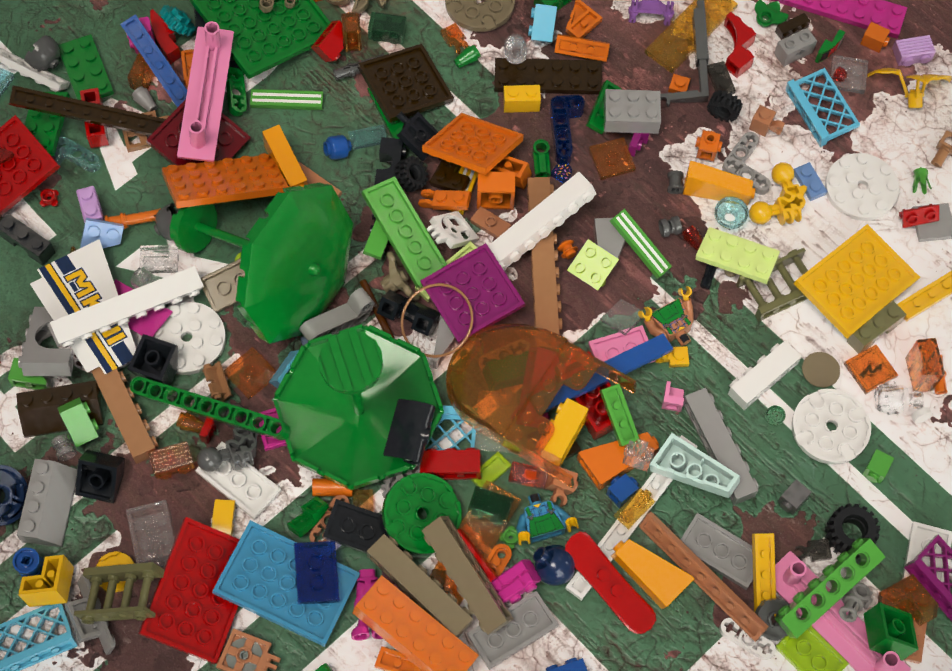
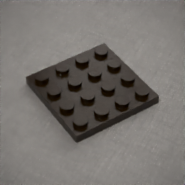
M422 44L358 63L357 68L389 123L399 120L396 116L401 111L408 117L415 115L417 112L421 113L451 103L454 100L453 95Z

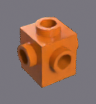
M703 130L701 137L697 136L695 147H698L696 158L714 162L716 153L721 151L723 143L719 141L721 134Z

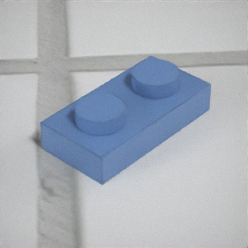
M810 162L794 168V175L799 184L807 186L805 194L810 201L827 194L828 191Z

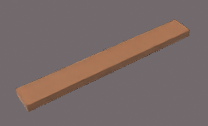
M648 513L639 525V528L684 572L694 578L693 581L756 642L769 626L654 513Z

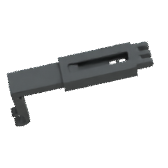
M697 0L696 8L693 9L692 15L695 66L698 67L700 92L693 90L660 94L661 100H666L667 107H669L670 102H708L707 65L709 54L704 0Z

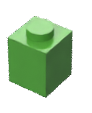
M876 449L862 475L866 476L869 481L880 484L885 478L894 458Z

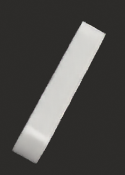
M726 618L722 621L719 631L726 639L761 660H769L775 654V645L767 638L761 636L758 639L760 641L758 645L763 648L768 646V651L771 652L763 654V649L759 646L756 649L753 648L756 644L754 640L751 644H745L742 641V635L747 634L743 629H741L742 631L738 637L735 638L736 632L741 628L731 618ZM732 624L734 631L726 632V626Z

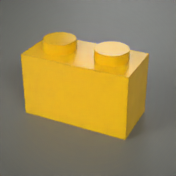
M540 85L504 86V113L540 112Z

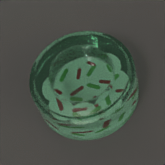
M777 405L769 407L765 413L766 421L772 426L781 425L786 417L784 409Z

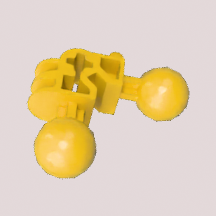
M780 162L772 168L771 175L773 181L781 185L783 189L774 205L758 201L750 207L749 217L756 224H765L775 215L781 225H784L785 221L788 224H792L794 220L800 222L802 219L801 211L806 203L804 194L807 186L793 185V167L786 162Z

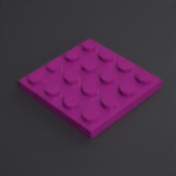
M486 243L420 280L423 287L435 283H444L458 288L466 295L471 303L474 319L468 339L525 307L521 296ZM434 286L425 289L454 338L460 344L468 333L471 321L470 309L466 300L459 292L449 287Z

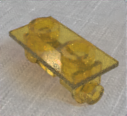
M640 488L614 514V517L629 529L655 503L650 497L652 493L647 489L643 491Z

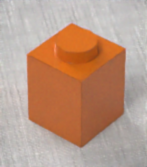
M871 22L860 44L880 53L882 47L886 48L891 39L888 37L890 30Z

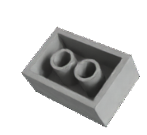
M605 89L604 132L659 133L661 125L660 91Z

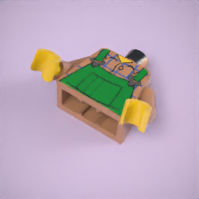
M686 286V294H683L682 288L678 289V294L683 297L682 300L678 298L652 312L650 307H644L646 315H644L643 311L638 312V316L645 319L644 323L650 335L656 337L664 333L669 343L677 339L681 346H685L691 341L687 333L691 330L694 318L691 298H689L692 289L689 286Z

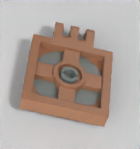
M233 628L216 668L222 671H267L268 668L276 671L278 666L270 662L272 660L279 663L281 658L269 654L272 646L270 642Z

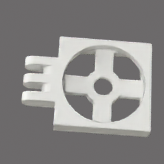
M459 211L433 216L429 221L431 225L427 228L429 233L432 232L431 236L436 238L437 244L445 242L450 249L465 246L470 241L476 243L479 239ZM455 219L459 226L453 225L450 220ZM442 222H443V223L445 224V226L447 227L446 229L443 228ZM465 232L469 238L464 239L461 233Z

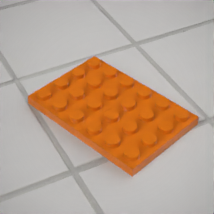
M266 153L259 154V156H242L235 159L224 158L219 161H205L203 163L190 162L185 165H169L162 168L163 178L176 208L275 196L278 192L284 193L283 188L289 187L276 163Z

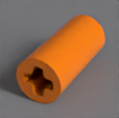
M313 478L312 496L335 497L343 495L353 497V490H349L327 478Z

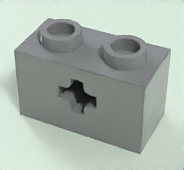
M806 28L778 41L774 54L784 67L813 53L817 40L810 30Z

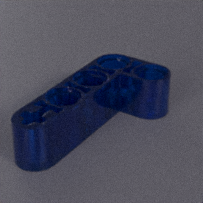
M580 95L555 96L551 100L550 120L555 161L560 166L569 165L572 159L573 148L569 119L579 118L583 114L585 100Z

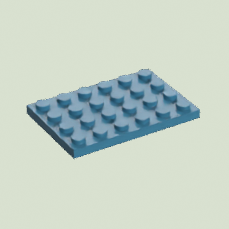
M250 520L212 593L325 647L360 573Z

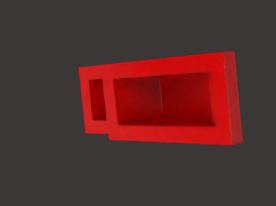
M152 9L150 10V20L155 40L168 63L172 64L181 58L179 47L175 44L174 31L170 30L164 20Z

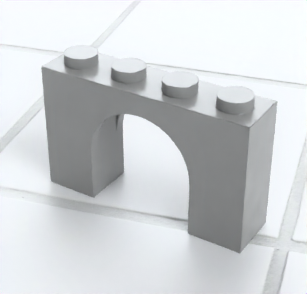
M34 307L33 314L29 316L30 326L26 328V341L22 343V356H19L18 366L22 368L23 376H71L74 366L71 349L45 348L40 346L44 339L52 336L48 325L53 319L45 307Z

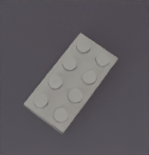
M697 513L680 540L709 568L747 590L753 580L752 545Z
M537 591L507 608L514 620L497 632L487 635L478 626L467 633L468 638L489 670L559 626Z

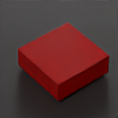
M206 418L199 434L201 441L207 444L210 442L216 428L213 419Z

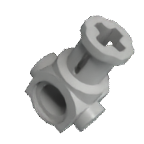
M858 582L843 596L844 606L840 608L839 614L840 618L844 621H856L858 617L857 612H860L863 607L867 609L871 605L873 592L870 591L867 585Z

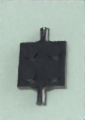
M401 111L396 117L404 125L397 136L421 161H424L430 154L422 152V145L437 134L438 131L419 112L409 119Z

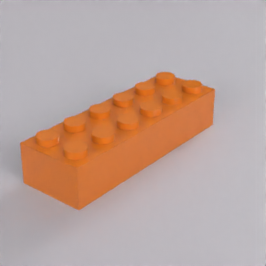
M382 575L357 603L352 612L422 671H467L479 656Z

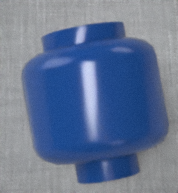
M344 135L329 136L326 142L323 143L324 154L331 160L346 158L352 149L350 140H347Z

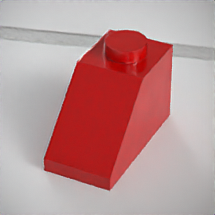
M340 20L332 21L311 47L325 62L336 61L341 56L340 52L344 48L342 22Z

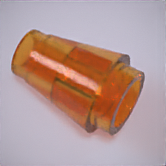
M181 412L176 426L180 430L200 433L205 422L189 412Z

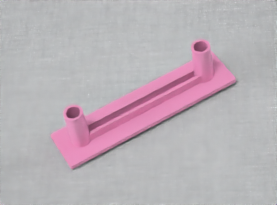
M213 21L206 23L205 27L197 28L177 157L182 159L215 161L234 31L219 29V25Z
M791 551L775 565L776 592L789 605L793 602L792 598L797 593L804 592L808 588L807 585L814 578L818 579L806 564ZM813 595L811 597V603L815 605L817 602L816 595ZM841 600L836 602L811 625L855 671L911 670L904 661L900 660L898 654L893 651L881 654L870 650L865 623L859 617L854 622H846L840 618L839 610L844 606ZM798 608L796 612L802 616V610Z

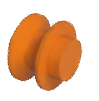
M565 240L558 246L557 250L559 252L563 251L562 258L571 259L577 254L578 247L572 246L574 244L573 240Z

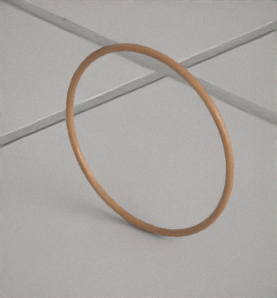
M444 283L430 284L417 290L406 302L401 315L402 335L404 340L410 344L404 331V314L407 306L418 293L430 287L445 286L456 290L464 297L471 315L470 327L466 337L456 348L440 355L425 354L426 357L430 358L444 357L457 351L466 342L473 327V309L470 301L461 290Z

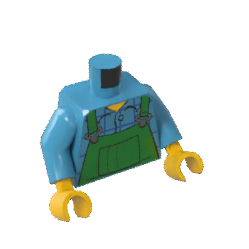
M538 493L528 496L530 506L524 508V512L519 516L517 523L518 544L521 545L522 541H527L529 545L565 534L566 527L568 532H572V526L577 527V529L579 528L578 521L561 507L554 505L551 500L542 502Z

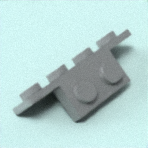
M82 574L77 584L83 598L67 602L65 607L79 643L99 637L105 654L109 655L115 648L116 641L113 634H110L108 621L85 624L74 615V611L86 610L92 584ZM97 598L95 609H100L101 603L99 598Z

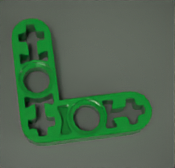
M229 67L226 82L228 108L233 116L240 117L247 109L244 74L238 68ZM232 89L238 90L240 95H235Z

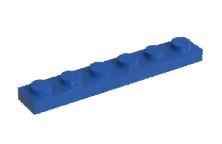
M135 14L120 25L178 108L186 99L187 89Z

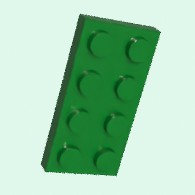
M91 34L59 45L61 58L78 100H81V90L98 88L102 98L114 94Z
M46 92L70 98L68 92ZM28 110L25 126L51 156H55L65 117Z

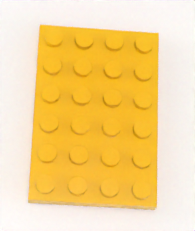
M867 224L794 282V285L848 339L880 310L913 285L920 276Z

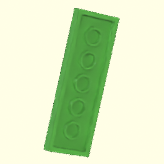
M395 176L362 191V196L416 288L422 286L420 280L447 265Z

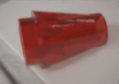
M691 225L681 234L683 239L698 252L703 238L698 227L695 228L694 225Z

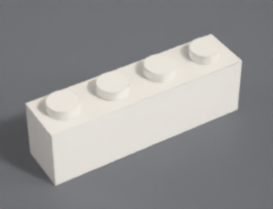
M787 341L773 346L768 356L763 355L756 362L757 365L754 368L750 366L743 373L744 376L740 380L736 378L729 385L728 395L743 410L748 408L799 363L802 356Z

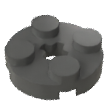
M771 598L761 601L755 613L769 626L763 633V637L779 641L788 636L777 622L773 625L771 617L774 614L779 615L777 613L779 609L789 605L786 601Z

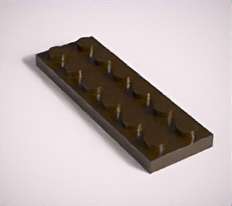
M495 58L494 92H503L504 86L540 85V93L599 95L602 87L601 61Z

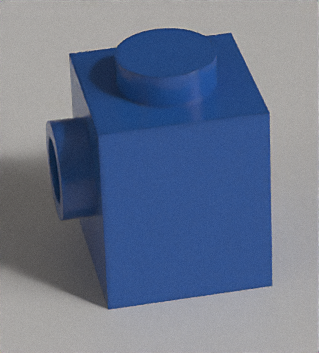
M625 473L622 477L617 476L611 481V486L608 487L606 495L620 509L638 493V483L633 477H629Z

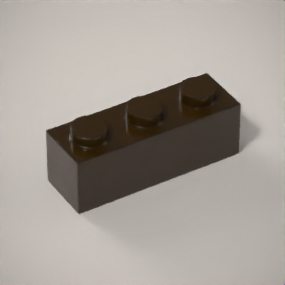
M802 13L777 25L775 32L782 40L808 28L810 19L805 13Z

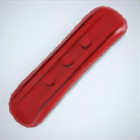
M579 531L571 536L565 544V551L573 557L575 569L631 632L643 634L650 630L656 622V614L653 608L617 571L590 535Z

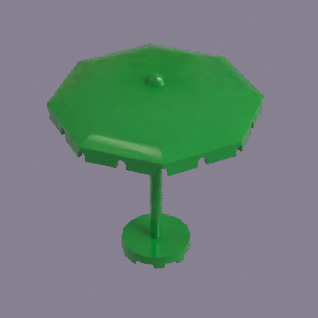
M313 183L304 185V187L283 188L284 193L278 192L264 212L268 214V217L265 219L259 217L246 235V238L250 240L217 229V212L213 204L180 208L178 213L172 216L170 238L174 240L176 246L181 251L197 253L210 243L212 237L242 248L240 269L244 270L245 276L238 277L236 301L240 302L237 308L244 318L251 322L250 326L257 336L268 344L303 335L299 330L300 326L307 320L325 313L345 284L354 223L333 186L330 184Z
M362 324L341 330L336 335L328 334L308 340V343L301 346L290 365L289 373L285 374L273 399L278 418L291 428V434L286 439V444L292 462L349 490L415 470L417 465L408 464L401 458L383 455L398 399L419 401L435 406L429 441L444 415L443 405L434 384L426 355L420 348L399 338L396 340L391 334L372 325L363 326Z

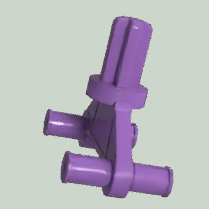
M631 0V6L628 9L630 23H632V19L633 23L636 22V16L639 13L662 14L665 17L663 24L667 26L668 22V26L671 25V18L674 17L673 1H671V5L670 1H667V5L659 0H642L640 2L639 0Z

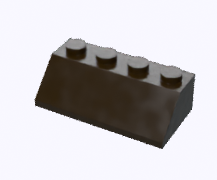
M95 380L16 393L18 415L24 438L68 431L58 411V407L79 397L82 403L87 402L91 413H88L90 419H95L98 426L104 425L100 388Z

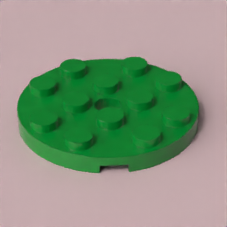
M415 473L398 480L387 492L382 506L383 524L389 537L394 538L399 544L398 546L413 554L434 553L435 551L432 546L426 543L422 530L440 516H448L457 530L460 528L462 510L460 501H458L453 492L454 489L442 478L429 473ZM419 508L425 509L427 513L425 519L419 518L417 514Z

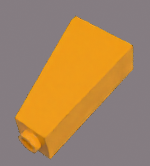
M280 125L262 131L264 148L278 166L288 186L304 187V185H307V178Z
M690 161L685 177L683 195L748 205L750 199H754L755 188H752L753 180Z
M630 539L624 543L621 540L613 548L615 552L611 557L661 609L666 608L694 580L688 573Z

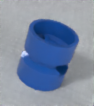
M25 547L15 553L12 563L17 572L22 577L41 575L44 560L36 550Z

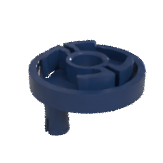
M0 465V488L5 494L4 501L0 503V526L15 522L21 517L28 486L24 477L16 469Z

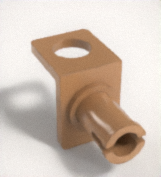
M948 130L945 131L941 140H939L936 146L938 151L931 161L938 168L942 167L948 155L952 157V146L944 142L946 138H952V132Z

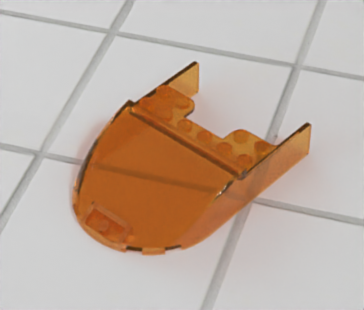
M516 323L489 326L470 336L454 352L446 374V388L449 400L455 412L465 423L571 488L574 486L573 476L541 457V452L555 432L554 424L542 415L563 384L573 390H581L588 384L595 372L615 384H620L622 388L632 394L636 392V381L568 342L567 338L536 326Z

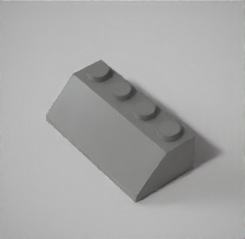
M34 460L17 531V537L22 543L62 547L76 488L77 469L56 461Z

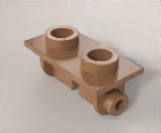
M218 361L213 366L205 364L202 371L206 381L211 382L208 384L211 398L224 402L232 394L221 362Z

